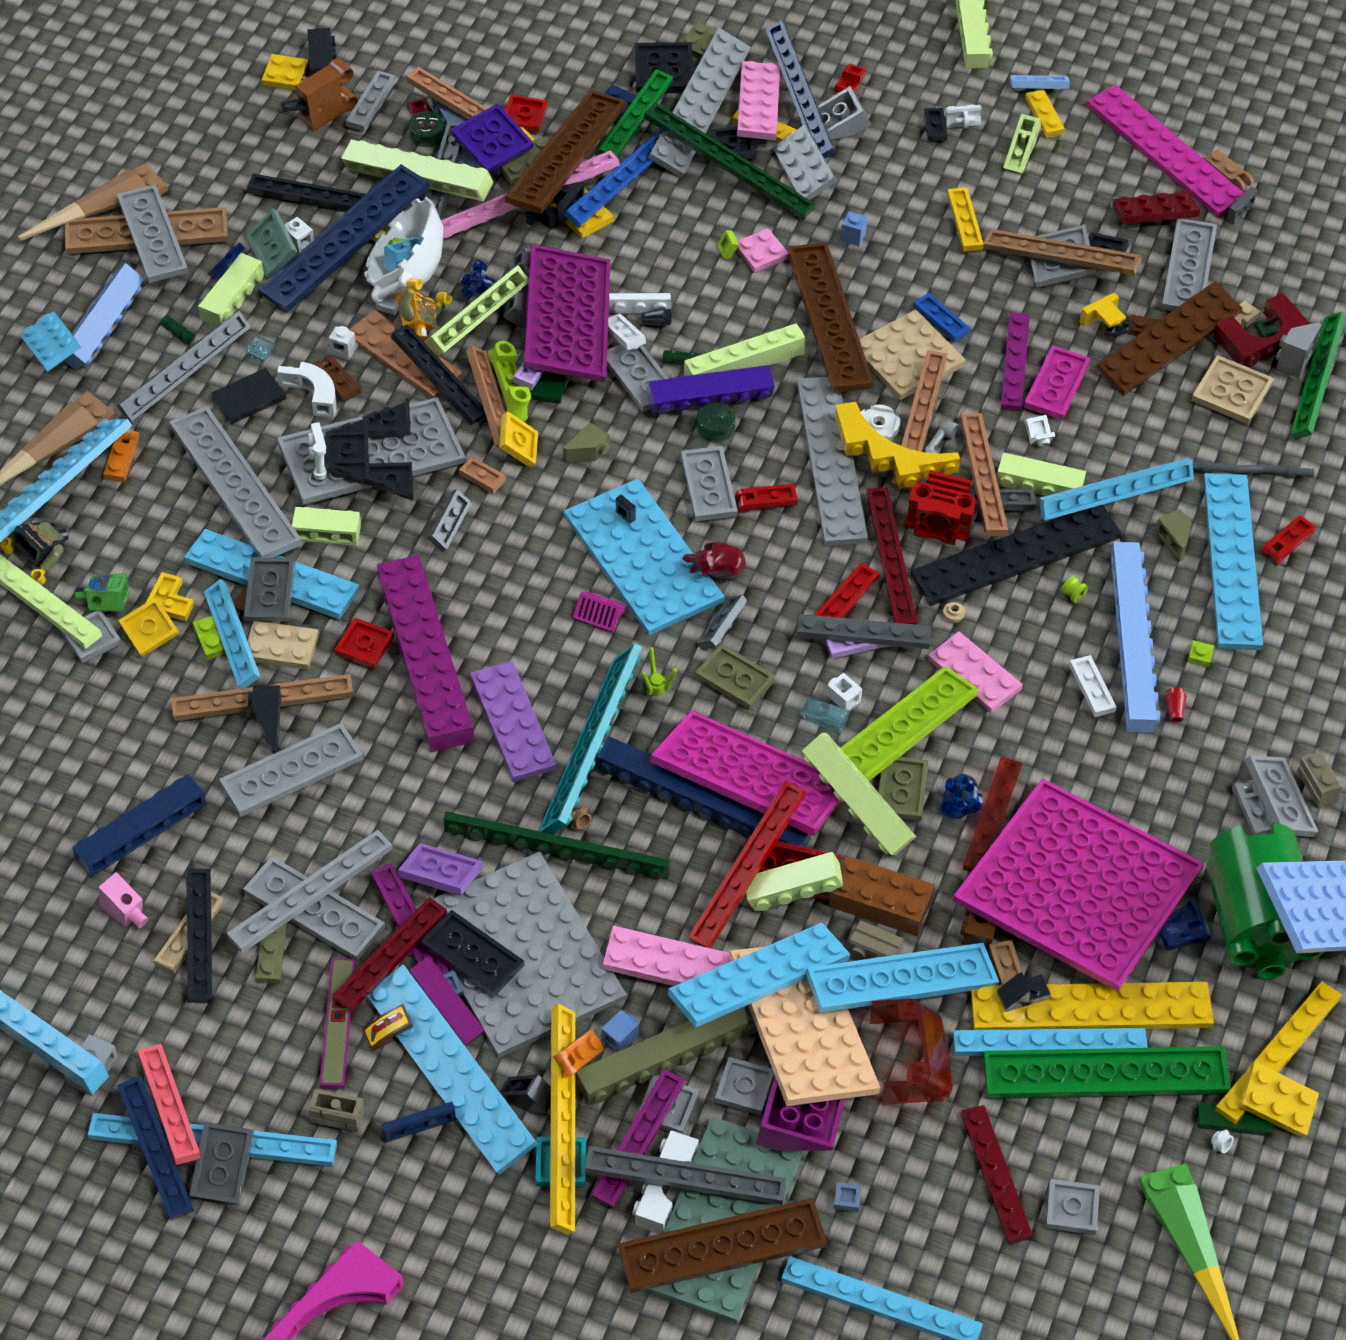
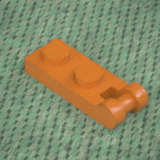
M124 432L114 441L103 473L104 480L125 482L139 441V432Z
M591 1029L554 1055L553 1058L556 1063H560L563 1068L562 1073L567 1078L605 1049L600 1039Z

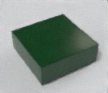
M1270 318L1255 322L1261 337H1271L1279 332L1277 326L1271 323L1272 320Z

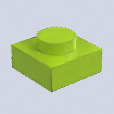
M725 230L717 246L722 257L730 259L739 244L733 231Z
M1193 640L1188 663L1209 668L1214 645Z

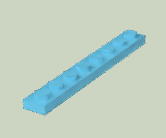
M1185 458L1039 498L1041 518L1048 520L1194 480L1193 461L1190 458Z
M1145 1028L953 1031L954 1056H983L984 1051L1148 1048Z
M791 1256L781 1279L782 1283L945 1340H978L983 1325L981 1322Z

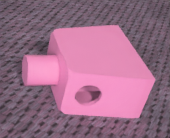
M117 872L99 886V906L123 927H127L133 922L138 928H142L148 922L149 918L143 913V900Z

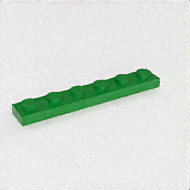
M657 69L654 71L600 146V155L611 151L619 158L646 120L644 119V113L655 102H659L673 82V76Z

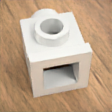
M344 326L335 327L329 336L330 354L350 360L358 347V343L355 342V333ZM341 345H343V346H344V350L339 349V347H340Z
M842 673L839 677L829 681L827 696L840 706L842 712L846 714L861 702L862 688Z

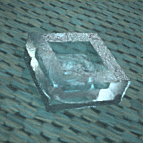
M256 336L246 348V354L264 362L274 351L275 343Z

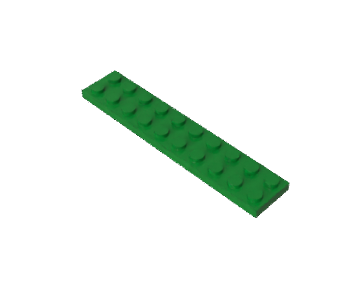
M1225 1046L984 1051L983 1053L987 1098L1227 1094L1231 1089Z

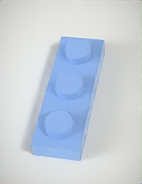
M1010 75L1011 87L1018 91H1024L1026 88H1034L1035 91L1043 89L1064 91V89H1069L1070 87L1068 76Z

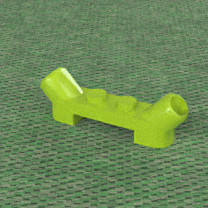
M499 341L494 348L488 351L487 355L490 364L493 365L507 405V412L525 422L528 419V404L531 399V393L528 387H523L513 382L514 376L518 371L515 362L517 353L514 346L507 341Z

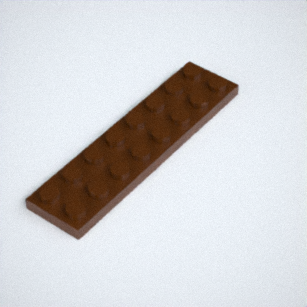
M1214 281L1099 362L1096 368L1125 396L1215 331L1216 323L1231 316L1236 317L1239 315L1243 307Z
M813 1198L618 1243L630 1293L827 1247V1240Z

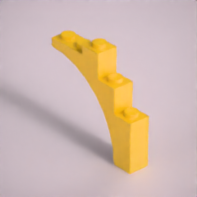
M856 402L836 405L835 420L846 457L867 453L872 473L893 469L899 489L914 487V485L920 483L921 478L928 477L929 471L941 472L947 475L959 472L960 457L958 452L944 454L925 453L905 448L891 442L872 428L861 414Z

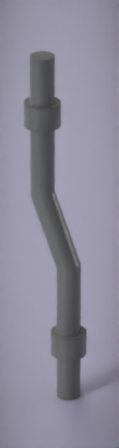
M1203 460V462L1193 461V470H1202V473H1211V471L1270 473L1287 475V477L1296 478V476H1314V469L1298 468L1297 465H1288V467L1264 464L1231 465L1212 463L1209 460Z

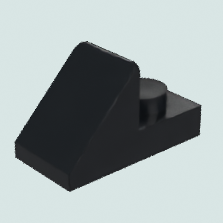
M583 182L564 185L554 197V201L557 203L558 220L566 222L568 218L564 216L565 212L584 196Z
M1020 972L997 989L998 997L1005 1012L1048 1000L1051 996L1042 974L1025 979L1023 973Z

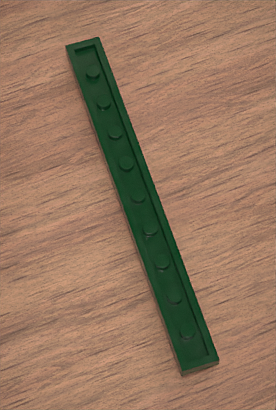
M657 102L644 113V119L803 221L815 209V203Z
M447 811L443 818L444 831L452 835H464L475 840H487L498 845L505 844L521 850L528 849L541 852L544 855L551 854L560 856L563 859L583 861L586 864L602 865L609 869L625 870L632 874L639 873L651 876L654 879L662 878L668 880L670 874L669 859Z

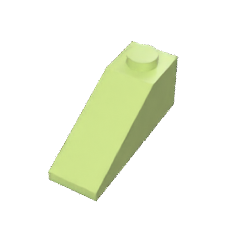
M1021 114L1003 169L1020 174L1023 173L1041 127L1039 118Z

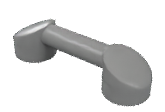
M952 421L942 424L925 447L924 452L939 453L935 448L944 436L949 439L954 438L958 430V424Z

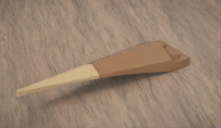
M145 163L133 170L128 169L19 235L18 239L22 241L65 223L120 207L117 198L119 193L156 184L159 194L162 195L168 191V187Z
M86 391L76 401L68 403L0 470V486L42 460L82 440L85 434L93 432L98 428L97 424L100 421L116 419L115 412L90 392Z

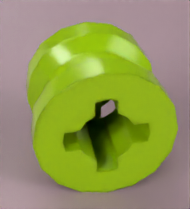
M1071 576L1062 586L1061 593L1065 596H1070L1072 602L1078 603L1086 595L1088 586L1085 583L1081 584L1076 576Z

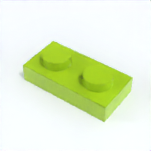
M213 616L194 621L193 627L206 659L209 660L225 655L226 652Z

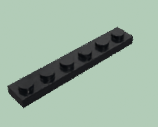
M254 173L247 186L248 193L348 211L366 195L359 192Z
M408 324L392 332L391 339L470 425L486 417L480 402Z
M187 868V1003H211V869Z

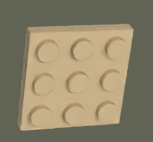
M1217 355L1192 395L1191 401L1249 425L1271 388L1274 378Z

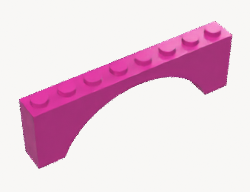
M356 1241L352 1246L349 1245L343 1250L340 1259L335 1264H330L324 1271L323 1277L318 1282H313L308 1287L306 1295L300 1301H295L289 1308V1313L283 1319H278L273 1324L271 1332L265 1338L262 1337L259 1340H293L299 1331L313 1319L343 1305L362 1302L387 1305L404 1287L403 1276L359 1241Z

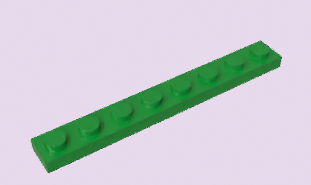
M1342 311L1324 317L1290 433L1294 439L1313 434L1346 319Z

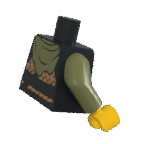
M47 521L25 522L22 525L16 526L15 531L10 534L11 537H6L0 542V547L6 555H9L14 551V544L36 567L41 566L40 569H35L31 572V578L35 580L39 577L37 583L42 586L46 581L44 574L52 569L63 554L64 542L69 539V534L65 528L56 530Z

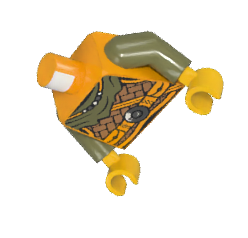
M411 277L406 281L408 290L396 295V301L402 325L408 324L424 341L428 338L427 332L435 329L436 319L442 311V305L450 304L452 296L447 295V292H439L436 294L437 303L435 304L434 299L416 291L422 288L423 281Z

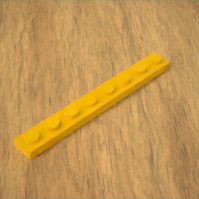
M1322 981L1254 1062L1279 1073L1338 1003L1342 994ZM1250 1067L1215 1109L1216 1112L1234 1124L1246 1112V1110L1238 1106Z

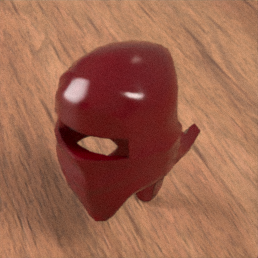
M723 542L707 543L704 545V550L695 554H685L682 557L685 562L692 563L689 569L691 574L700 570L702 575H711L715 578L735 579L743 573L746 567V559L743 552L739 548Z

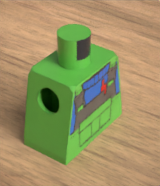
M127 573L91 577L87 587L75 589L76 600H87L88 609L93 611H123L130 592Z

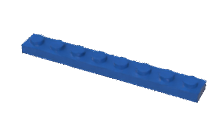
M657 132L624 160L620 166L616 167L565 212L564 216L578 228L587 222L654 163L648 156L657 142L660 133Z

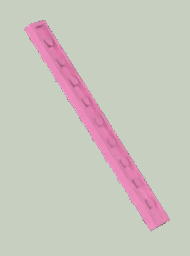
M611 151L588 159L579 165L564 185L591 179L600 173L611 171L613 168L620 166L619 160ZM506 194L441 220L444 227L443 238H449L455 233L466 231L472 226L485 223L489 219L502 216L506 212L520 207L505 203Z

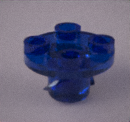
M476 259L470 273H465L461 284L464 286L460 295L464 298L470 299L476 292L482 294L496 282L493 277L485 275L487 263Z
M960 774L946 781V790L941 804V811L953 819H961L969 812L976 813L982 808L984 799L982 794L978 792L977 783L973 777L967 774Z

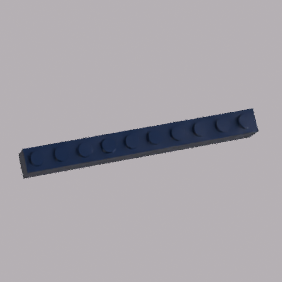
M610 736L604 742L601 751L596 755V769L601 773L616 777L625 784L629 783L636 786L645 793L656 795L665 802L676 804L685 811L696 813L701 818L718 823L725 829L738 832L745 838H749V835L753 834L764 814L753 808L742 805L731 798L651 763L650 754ZM787 825L778 841L807 847L811 840V835Z

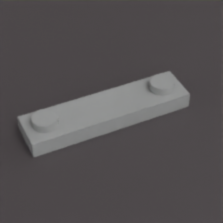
M382 71L376 72L346 120L347 127L365 131L396 82L395 75Z

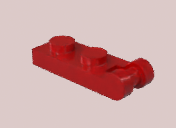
M795 484L743 488L735 493L736 499L739 501L738 510L741 513H747L755 509L798 505Z
M1299 515L1262 547L1261 553L1265 556H1270L1272 561L1279 565L1285 557L1315 533L1316 526Z

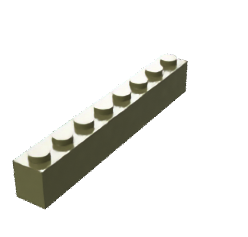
M748 1005L696 1028L688 1020L578 1069L576 1072V1084L588 1105L601 1103L613 1094L624 1093L633 1085L648 1082L653 1075L656 1076L662 1073L663 1069L670 1072L680 1064H688L700 1055H708L714 1052L716 1048L730 1045L738 1038L745 1035H753L758 1030Z

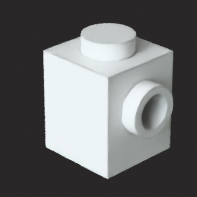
M298 217L285 224L298 251L297 253H300L314 241L313 229Z

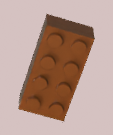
M845 856L840 868L843 887L837 888L830 893L829 907L918 936L932 901L935 884Z

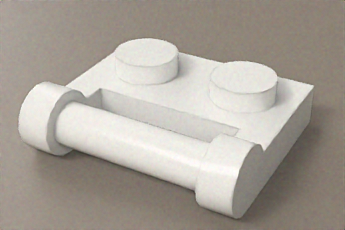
M320 423L311 424V433H308L309 445L312 446L308 447L310 460L314 459L315 479L323 480L327 476L324 463L326 445Z

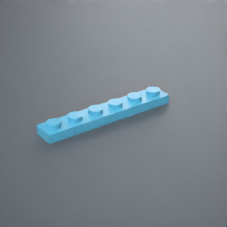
M219 579L205 590L204 593L237 685L241 689L247 688L260 678V674L226 582Z

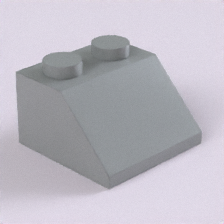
M1313 323L1291 328L1287 336L1283 335L1279 344L1282 349H1279L1275 359L1278 361L1276 369L1300 378L1315 351L1322 324Z

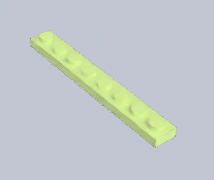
M0 555V584L85 649L102 637L100 629Z

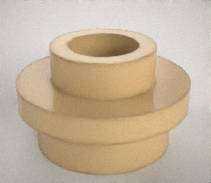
M956 602L948 603L943 610L944 617L950 623H958L965 616V608Z

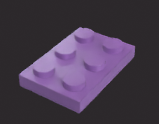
M420 843L398 869V874L400 878L461 896L483 867L480 860Z

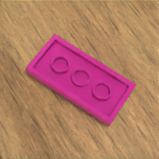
M1052 345L1024 402V408L1063 420L1090 365L1091 358Z

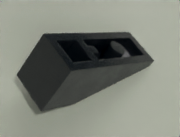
M253 685L252 693H248V706H252L253 715L271 753L275 754L278 752L281 688L280 685Z

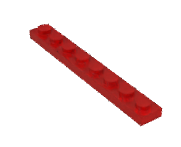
M788 781L784 782L688 936L691 941L702 947L712 948L807 794L805 790Z

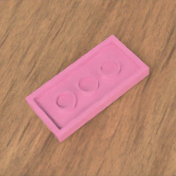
M957 632L928 655V661L937 669L941 670L946 666L979 688L978 695L973 699L989 713H993L1022 690V683L961 632Z

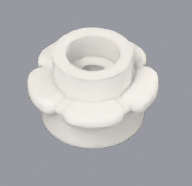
M1228 1130L1217 1131L1211 1140L1214 1151L1226 1153L1232 1146L1234 1137L1229 1134Z

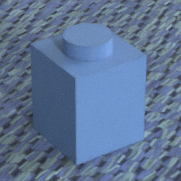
M849 211L842 224L841 241L860 247L866 235L868 217Z
M620 1010L601 1028L602 1041L615 1052L627 1048L639 1036V1023L637 1019L631 1014L627 1015L624 1011Z

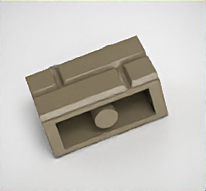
M1316 752L1302 757L1297 772L1317 807L1338 801L1343 787L1339 780L1336 779V775L1323 753Z
M860 920L850 938L848 952L860 960L863 958L872 959L900 955L904 938Z
M315 1089L308 1110L310 1122L341 1129L348 1128V1130L358 1132L364 1115L363 1098Z

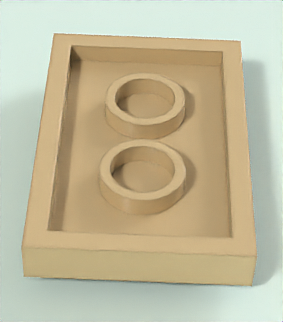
M253 621L247 642L254 661L257 663L309 670L319 637V630Z

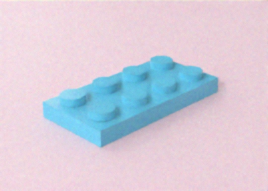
M54 311L45 314L39 322L27 327L20 335L47 371L81 348L79 342Z

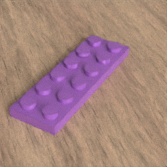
M513 661L471 672L472 683L513 782L556 770L555 760Z

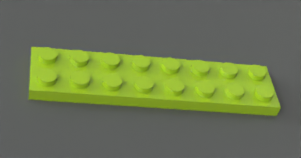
M944 666L840 749L864 777L870 781L978 695L979 688Z

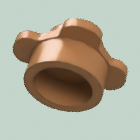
M582 805L579 809L571 812L572 830H583L590 825L592 817L587 812L588 807L586 805Z

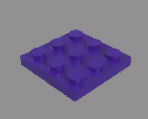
M498 103L452 128L450 133L472 159L489 173L529 151L534 146V142Z

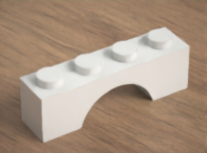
M671 1130L668 1139L663 1138L659 1152L662 1153L660 1158L693 1163L698 1150L699 1140ZM644 1182L641 1194L644 1195L641 1202L636 1201L632 1215L635 1216V1226L657 1234L664 1233L672 1213V1202L664 1195L662 1191L663 1185Z

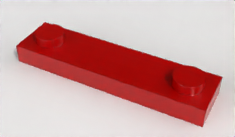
M860 563L817 611L815 616L844 618L879 578V572Z

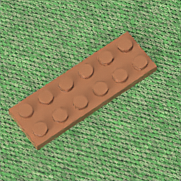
M376 310L372 311L349 329L355 333V342L358 343V347L430 399L442 395L391 339L392 332L399 329V327ZM436 354L460 381L463 378L462 372Z

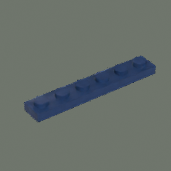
M141 1075L118 1084V1089L169 1219L172 1221L193 1212L194 1208Z

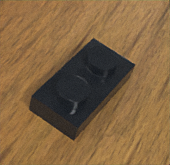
M924 108L923 114L927 141H947L944 109Z

